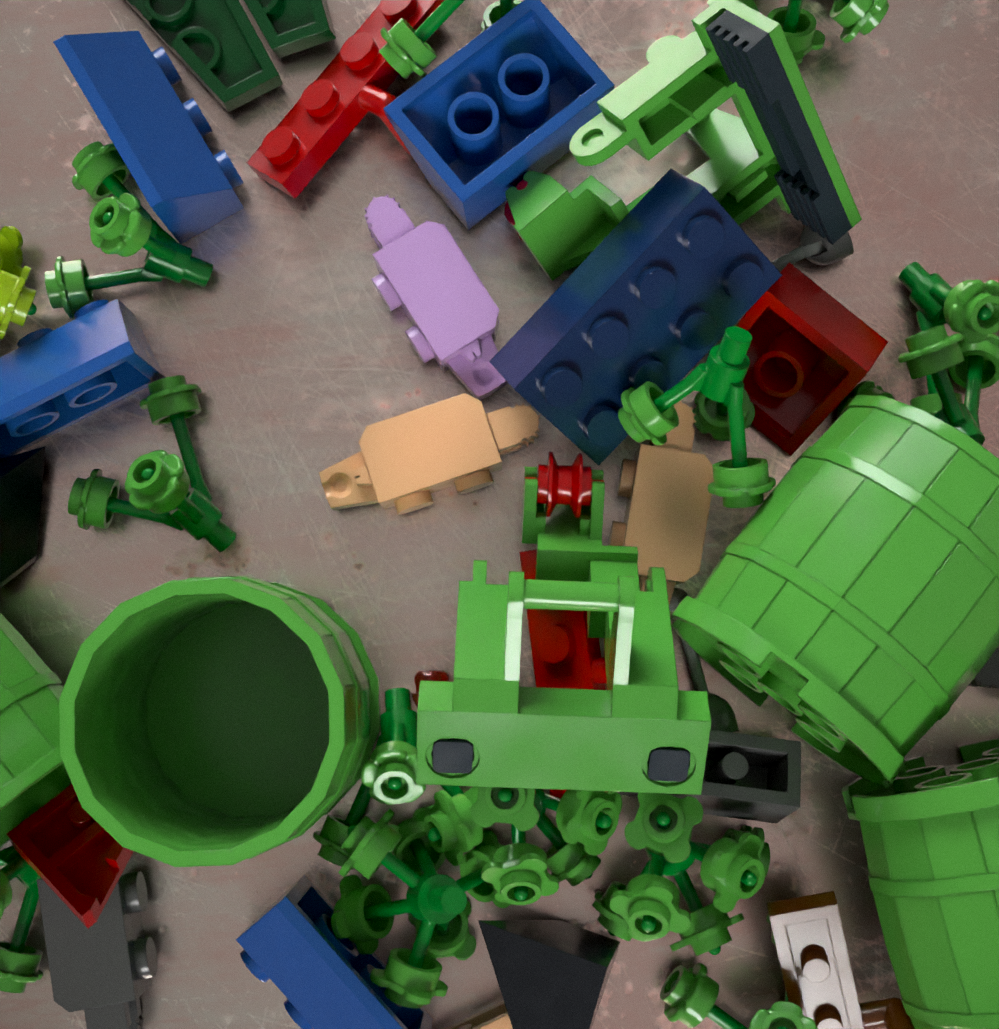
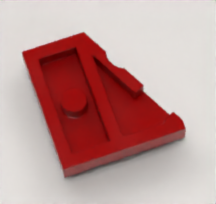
M72 784L6 834L14 849L88 929L97 922L134 852L122 847L82 808Z

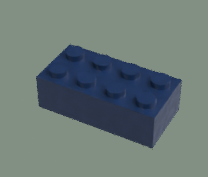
M670 168L489 362L516 392L599 466L628 436L618 418V410L623 407L621 402L622 392L630 387L636 390L647 381L656 384L664 393L678 384L723 337L725 330L730 326H734L782 274L704 186Z

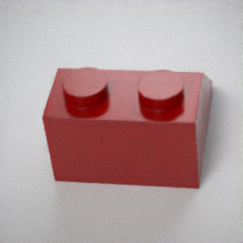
M789 262L780 272L782 276L746 312L736 326L747 330L752 335V341L746 354L750 359V365L743 380L744 389L747 391L750 402L755 407V417L752 425L792 456L866 376L888 341Z

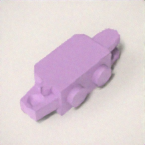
M388 194L384 197H373L369 206L365 208L366 215L364 216L369 232H371V237L375 238V244L379 248V251L373 254L378 272L380 273L371 279L375 288L390 311L401 306L413 326L407 329L405 334L424 364L434 358L442 372L444 373L450 369L474 398L481 401L508 384L489 362L498 353L494 341L496 340L499 327V308L444 224L426 221L415 228L403 208L400 209V203L395 201V197L389 198Z

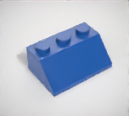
M523 0L383 109L429 184L469 230L507 200L506 190L513 186L516 188L518 183L524 181L523 176L527 172L535 171L542 173L570 151L569 145L572 136L580 127L602 112L596 102L611 92L615 85L541 0Z
M139 31L64 35L53 41L150 207L180 244L187 242L244 208L233 190L243 184V180L225 150L220 151L214 156L202 137L213 132L194 98L183 104L172 86L182 81L162 46L151 52Z
M105 299L91 302L76 311L74 314L75 320L55 330L44 328L31 332L18 341V349L0 357V459L15 455L147 388L150 383L166 378L134 313L119 299L111 302Z
M305 874L236 939L244 949L240 952V956L246 967L260 981L266 983L271 979L287 998L284 1001L286 1011L301 1029H432L433 1018L423 1007L407 1008L390 1001L384 994L386 987L378 986L370 980L372 969H385L386 965L375 953L362 955L359 953L354 942L348 938L339 939L335 936L331 927L334 907Z

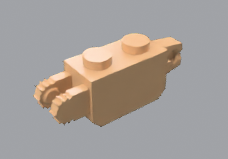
M463 393L368 425L359 440L360 452L319 472L326 499L332 510L379 503L383 509L395 506L397 514L400 515L434 503L431 493L452 486L456 487L458 494L481 489L494 483L491 473L502 470L501 456L519 451L522 446L528 448L530 443L534 444V439H538L540 415H537L535 410L531 408V405L526 406L524 403L522 405L515 404L514 408L507 406L486 414L480 400Z
M681 400L673 405L679 418V425L666 434V443L655 445L650 439L649 445L640 444L635 452L634 460L623 458L618 480L617 496L627 498L624 522H612L608 546L637 547L640 591L645 590V581L647 580L649 567H664L669 604L675 585L686 582L700 572L712 496L708 491V484L714 482L713 467L706 455L692 452L695 434L693 424L696 423L694 420L696 413L692 412L693 407L682 403Z

